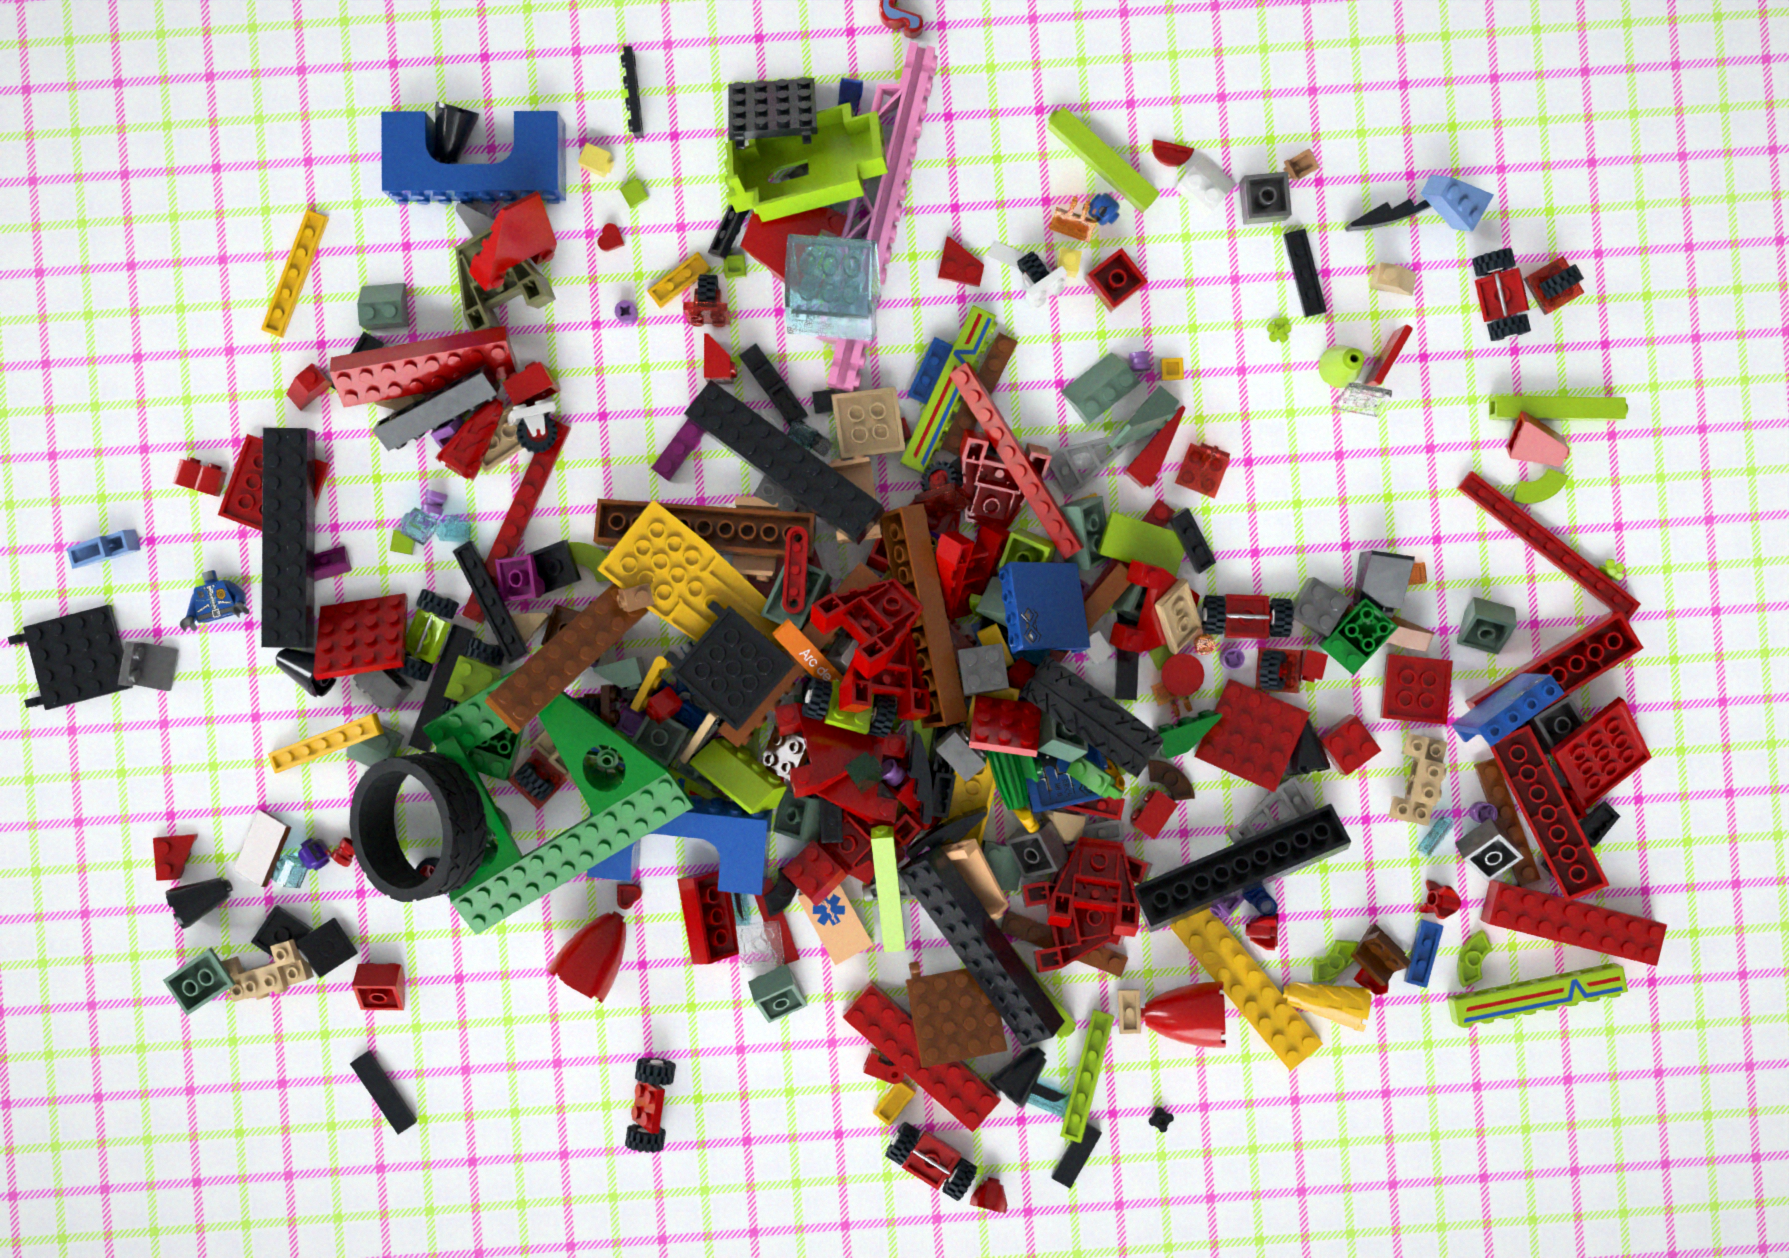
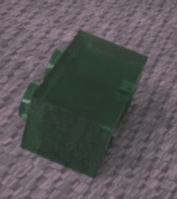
M867 751L844 766L861 794L883 780L881 772L884 770L874 755L870 757Z

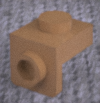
M1309 148L1292 159L1284 161L1286 167L1283 170L1284 172L1288 171V179L1292 178L1293 181H1299L1319 169L1320 166L1312 150Z
M649 583L626 589H618L617 601L620 608H623L624 611L631 612L654 605Z

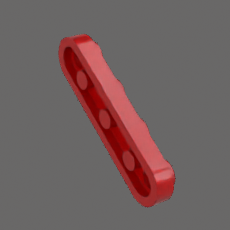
M801 526L792 527L786 535L782 606L786 612L792 615L800 614L806 604L810 537L809 533ZM798 535L802 536V540L800 542L795 541V538ZM797 600V607H791L792 601Z

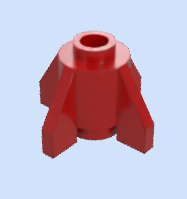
M1425 881L1427 890L1430 892L1427 895V903H1424L1419 908V911L1426 914L1435 913L1439 919H1446L1455 914L1461 906V900L1457 892L1451 886L1444 885L1442 887L1435 881Z
M1268 913L1251 919L1250 923H1246L1245 934L1249 936L1250 941L1265 950L1275 951V948L1278 947L1279 913Z
M988 1177L987 1181L982 1180V1183L972 1194L969 1205L1006 1214L1008 1203L1004 1185L1000 1184L999 1179Z

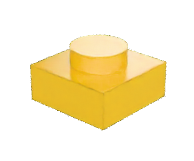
M1183 357L1160 359L1161 381L1184 379Z

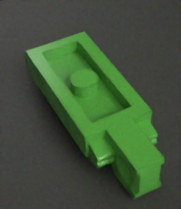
M1084 756L1072 762L1066 771L1073 778L1104 798L1110 796L1115 800H1120L1124 794L1123 790L1115 786L1116 780L1114 776Z

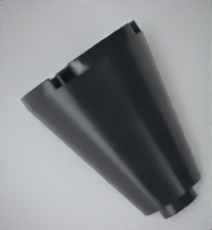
M436 101L435 139L436 157L440 158L439 162L444 164L458 163L479 119V113Z
M284 648L275 657L276 666L313 697L325 696L336 683L337 679L335 678L315 679L313 676L315 653Z
M1311 719L1307 720L1287 765L1286 771L1289 776L1310 774V772H1322L1331 769Z
M223 877L170 888L165 891L169 908L172 907L175 912L173 914L175 920L182 929H186L231 897L233 887L229 879L224 880Z
M1030 1046L994 1074L989 1081L999 1091H1002L1009 1100L1023 1109L1047 1062L1044 1058L1046 1053L1037 1046L1035 1048Z

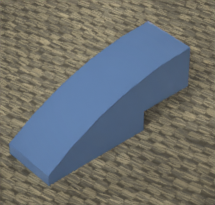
M135 529L121 530L107 536H98L66 548L72 569L108 561L141 550Z

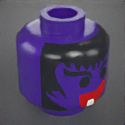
M311 837L300 844L302 848L298 852V857L307 869L317 871L330 862L331 851L322 839L313 840Z

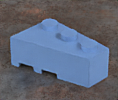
M1430 175L1420 193L1452 229L1469 232L1474 231L1494 196L1492 193L1453 177Z

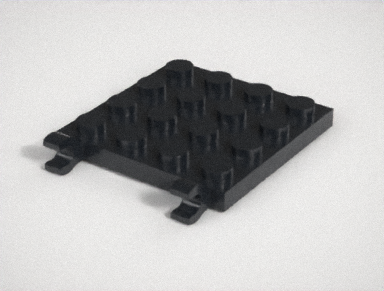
M801 77L791 80H759L750 83L736 82L728 84L729 141H736V149H745V139L802 135L803 144H812L811 135L818 134L814 78Z
M713 600L707 607L718 616L717 620L682 660L673 651H668L664 658L675 667L671 673L732 728L739 731L796 663L731 606L724 609Z
M104 605L24 626L23 634L7 637L9 645L27 643L41 696L25 699L26 708L44 705L45 711L133 688V686L118 685L124 651L111 605Z

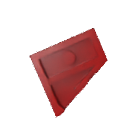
M947 236L938 279L980 287L984 264L951 237Z
M198 833L153 838L156 881L182 878L185 863L190 858V850L194 841L198 838Z

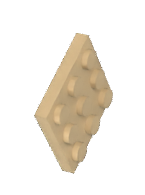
M896 387L831 395L840 459H852V457L858 455L868 457L905 452Z

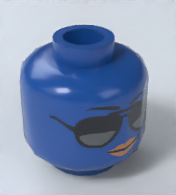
M1098 193L1088 204L1090 208L1088 214L1101 226L1106 225L1108 222L1112 225L1120 216L1118 213L1120 204L1107 193L1102 195Z

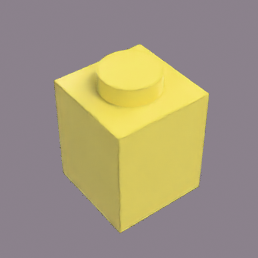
M586 142L578 164L581 168L605 178L607 173H611L613 169L614 158L610 152Z
M1061 247L1058 252L1055 270L1063 266L1067 272V277L1076 278L1079 272L1082 251Z

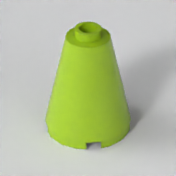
M1345 345L1330 347L1323 353L1318 363L1319 374L1322 380L1334 388H1345L1352 385L1361 374L1364 355L1361 350Z

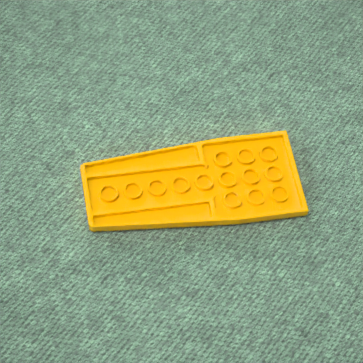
M655 500L649 503L597 568L598 571L621 589L649 583L654 605L646 608L697 642L718 618L707 607L714 600L724 609L731 606L782 652L786 650L772 634L781 624L761 616L767 599L706 541Z

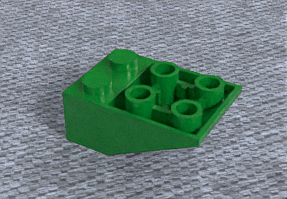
M1365 598L1336 624L1329 637H1323L1317 644L1354 676L1398 629V626Z
M1207 709L1198 712L1197 717L1186 716L1177 719V724L1165 723L1157 726L1155 732L1164 739V742L1158 749L1160 756L1170 759L1189 752L1222 717V713Z
M507 727L469 750L468 756L477 772L503 781L510 779L518 758L524 728L515 734Z

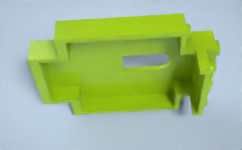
M851 103L817 111L818 134L811 135L812 144H803L802 135L748 139L749 145L745 146V149H736V141H729L728 135V143H725L727 158L724 161L727 172L725 182L728 188V192H726L728 204L733 205L736 213L753 209L754 213L759 215L761 221L765 222L864 196V179L888 173L884 132L878 112L874 111L855 116ZM808 163L809 175L779 183H770L768 181L769 176L775 171Z

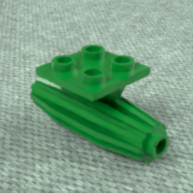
M986 750L996 787L1007 810L1027 806L1029 800L1026 778L1034 779L1035 782L1040 780V776L1043 774L1040 758L1036 759V757Z

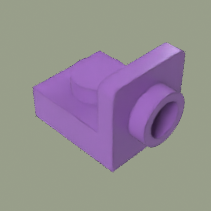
M461 417L454 421L448 420L439 429L432 431L430 435L441 449L458 431L463 420Z
M629 702L623 710L616 729L634 738L647 713L646 709L639 712L631 709L632 702Z
M1239 895L1213 906L1209 910L1219 919L1229 917L1244 901V897Z

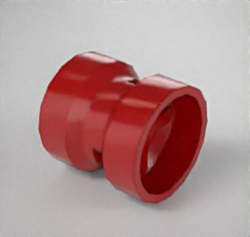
M343 837L339 842L340 847L334 849L330 854L335 862L344 867H349L353 862L352 858L355 855L352 846L353 840Z

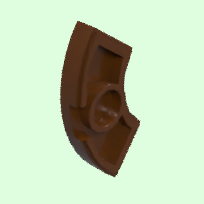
M1147 760L1149 761V781L1158 782L1166 786L1171 793L1173 801L1195 799V793L1190 781L1178 768L1164 761Z

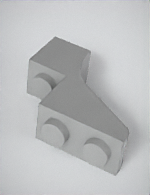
M458 202L455 208L473 237L490 228L496 219L494 215L485 212L484 215L477 212L478 208L468 202L465 205Z

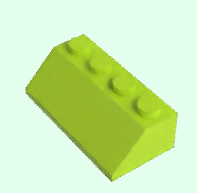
M725 737L713 739L689 763L749 814L777 808L787 788V785L781 781L779 776L772 774L766 769L764 764L752 758L748 751L740 747L737 748Z

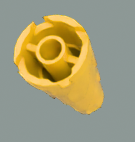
M1293 982L1289 983V986H1284L1282 998H1285L1286 1002L1290 1003L1293 1007L1313 1012V1014L1333 1020L1335 1023L1364 1032L1366 1025L1362 1024V1021L1369 1018L1372 994H1370L1371 989L1365 987L1357 988L1342 985L1339 987Z

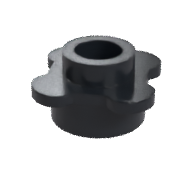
M1156 1107L1152 1116L1148 1119V1123L1150 1126L1157 1127L1161 1133H1165L1168 1130L1169 1123L1174 1121V1116L1172 1113H1167L1162 1107Z

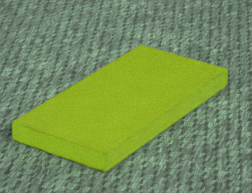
M1111 511L1097 551L1099 554L1131 563V559L1150 562L1164 568L1175 577L1185 552L1175 531Z

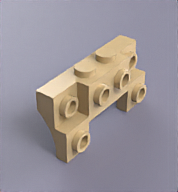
M1406 733V742L1401 754L1414 756L1405 797L1391 796L1392 802L1387 817L1429 826L1433 806H1436L1437 802L1441 799L1442 790L1440 787L1447 773L1446 764L1443 761L1448 742Z
M294 939L270 946L275 962L247 971L243 969L238 956L221 961L236 983L229 988L233 1003L256 997V1000H260L270 996L269 993L273 991L277 995L288 991L287 986L314 977L311 966L299 953Z

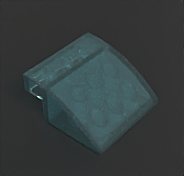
M789 234L785 261L787 333L873 341L877 332L875 312L881 298L876 240Z

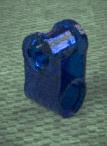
M842 77L840 81L837 106L851 103L855 116L858 115L863 91V80Z
M1264 886L1242 894L1244 899L1261 915L1266 917L1276 914L1278 905ZM1270 901V909L1265 912L1262 911V903Z

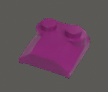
M533 554L495 559L499 593L504 602L540 598L544 594L545 583L538 577Z

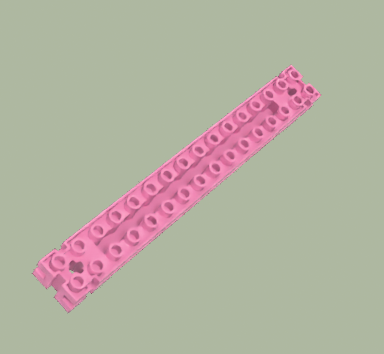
M910 41L900 84H878L871 112L877 111L881 120L897 108L898 111L889 148L885 141L888 173L883 174L881 177L874 209L864 190V196L861 197L868 216L852 232L851 228L859 197L850 199L846 212L848 217L839 240L816 339L836 346L827 381L828 389L841 390L848 393L859 390L861 374L858 373L860 369L865 367L867 357L864 349L870 346L872 332L869 329L874 327L877 317V311L874 308L880 305L882 289H879V287L885 284L887 268L884 267L885 264L890 263L892 255L890 243H895L897 234L895 222H900L902 214V204H900V201H905L908 183H905V180H910L913 164L910 160H915L918 141L915 139H920L923 119L920 118H925L928 106V98L926 96L930 97L933 85V77L931 76H935L937 70L938 56L935 55V47L927 45L925 49L918 47V43ZM884 94L891 97V99L881 108ZM868 230L858 271L849 252L848 243ZM846 255L854 277L836 293ZM854 290L843 333L833 311V304ZM830 315L838 335L826 334Z

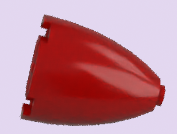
M613 911L612 914L607 912L586 924L565 943L546 970L553 976L557 974L564 984L590 999L595 996L598 1002L603 1003L614 984L622 963L626 944V922L623 921L625 917L616 911Z
M1223 981L1202 982L1166 991L1145 1003V1008H1141V1021H1145V1026L1156 1033L1181 1043L1206 1048H1226V1040H1221V1035H1226L1224 994H1220V990L1224 989Z

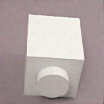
M1096 630L1089 635L1091 648L1085 650V653L1092 664L1099 663L1101 665L1110 659L1109 655L1113 651L1101 632Z

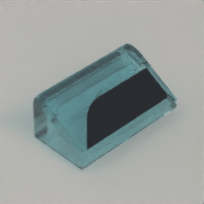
M1441 816L1416 850L1429 859L1454 827L1453 821L1448 817Z
M731 892L736 924L749 926L752 919L748 895Z
M1037 1081L1027 1103L1065 1118L1071 1094Z

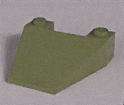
M490 228L455 247L463 315L471 332L501 326L493 309L521 294L527 306L536 309L556 300L548 279L527 259L507 269L504 283L500 287L485 291L469 273V269L476 253L480 254L484 248L481 245L484 238H490L492 234Z

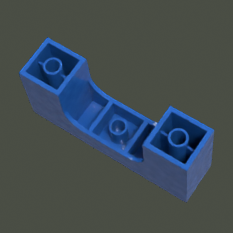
M381 111L382 192L399 205H407L409 202H417V204L421 205L438 202L439 204L449 205L452 204V201H460L461 204H466V202L473 204V201H482L483 204H495V201H503L505 204H511L536 191L540 194L542 201H547L549 204H559L560 201H566V123L558 111H513L514 145L510 155L505 160L495 164H443L438 162L436 157L435 122L425 111Z
M691 795L689 797L694 802L693 808L649 833L703 839L710 842L717 849L720 857L718 891L762 895L768 876L773 809L749 814L734 800L724 801L723 798L719 797L704 799L699 795ZM641 838L588 869L587 877L631 881L639 867Z

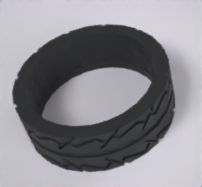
M1045 656L1035 669V675L1028 679L1019 694L1095 747L1124 770L1138 778L1149 763L1147 760L1150 756L1155 755L1164 739L1081 677L1049 656Z
M426 752L386 758L373 764L364 773L355 788L351 802L352 806L350 807L349 825L356 859L372 885L382 894L388 895L396 901L413 902L415 899L420 901L456 891L464 887L474 877L481 865L487 841L485 808L480 792L474 781L469 778L470 775L459 763L450 757L446 758L445 755L436 752ZM409 774L419 780L429 791L436 803L443 831L441 855L435 871L429 878L415 870L408 862L396 836L394 824L396 797L401 784Z

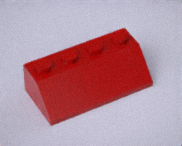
M719 870L692 874L677 879L692 964L709 965L741 954L731 892L718 891Z

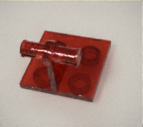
M1201 442L1200 446L1190 443L1174 483L1215 499L1230 461V453L1220 450L1219 446L1216 445L1210 446Z
M952 619L949 621V628L958 636L953 650L959 669L958 650L974 648L977 642L968 633L964 636L959 631L962 627Z

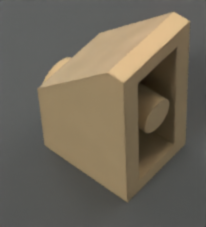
M1380 262L1373 267L1370 289L1413 296L1417 274L1400 265Z
M545 612L524 613L512 616L525 644L550 619L551 614Z
M1055 809L1040 812L1044 822L1052 821L1062 843L1071 844L1072 841H1078L1079 837H1082L1086 816Z

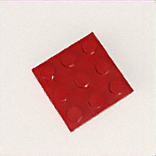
M1386 654L1380 718L1447 725L1453 660Z
M976 695L969 748L1036 757L1041 709L1033 703Z

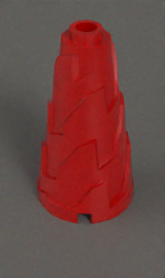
M497 398L490 402L484 401L480 408L474 412L451 440L438 452L435 459L439 463L441 461L445 462V467L467 480L469 478L474 482L499 425L498 422L505 410L502 407L504 403Z

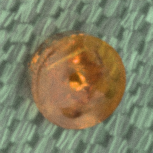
M1200 634L1193 641L1195 651L1200 655L1211 654L1216 648L1215 639L1210 634Z

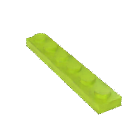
M1093 1009L1060 1137L1081 1143L1083 1140L1115 1018L1113 1014Z

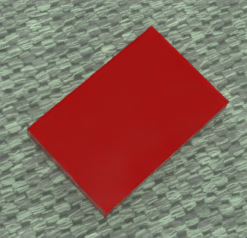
M1405 324L1392 333L1364 381L1362 388L1371 390L1382 384L1413 331V327Z

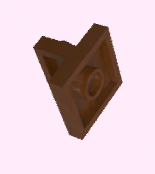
M1376 924L1369 926L1350 955L1381 986L1388 983L1394 972L1408 968L1411 963L1405 956L1406 953Z

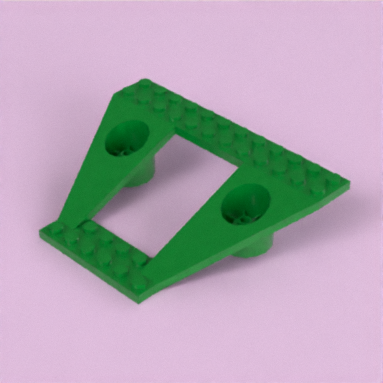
M518 668L427 723L422 728L435 744L436 753L443 754L446 758L450 757L459 763L470 775L469 778L474 781L480 792L485 808L484 813H486L487 822L486 844L490 846L484 848L485 853L481 865L474 877L464 887L449 893L450 903L476 935L694 807V802L669 768L633 743L632 739L624 732L610 726L563 691L538 716L584 797L592 815L523 856L511 834L512 825L508 815L499 807H496L467 754L469 750L508 727L485 703V700L489 694ZM597 746L600 751L595 752L590 751V749ZM589 757L596 758L597 762L592 764ZM623 763L625 768L621 770L617 764ZM600 766L604 769V771L598 769L597 767ZM607 769H614L615 772H607ZM493 838H497L498 844L495 843Z

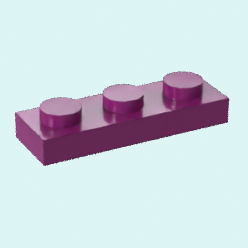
M687 419L651 469L667 481H670L705 433Z

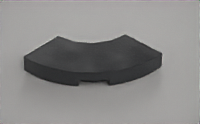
M786 866L777 868L778 879L776 885L769 893L763 895L768 917L783 911L792 902L798 888L782 872Z

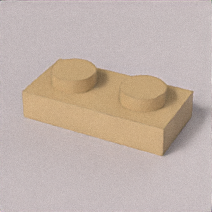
M1117 989L1119 1034H1141L1140 990Z

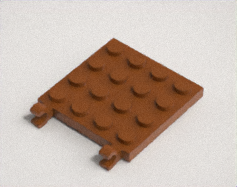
M919 961L908 964L911 979H906L905 983L922 1068L1008 1051L1001 1015L967 968L921 976Z

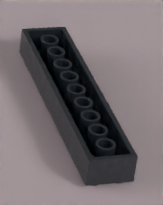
M712 380L707 383L684 412L689 422L856 545H860L884 514L885 510L880 502Z
M263 428L261 648H314L316 431L309 428Z
M1330 803L1136 885L1134 890L1137 901H1139L1140 913L1149 932L1152 933L1348 850L1352 841Z
M941 846L923 852L912 860L910 859L898 873L1021 1045L1027 1046L1053 1038L1065 1020Z

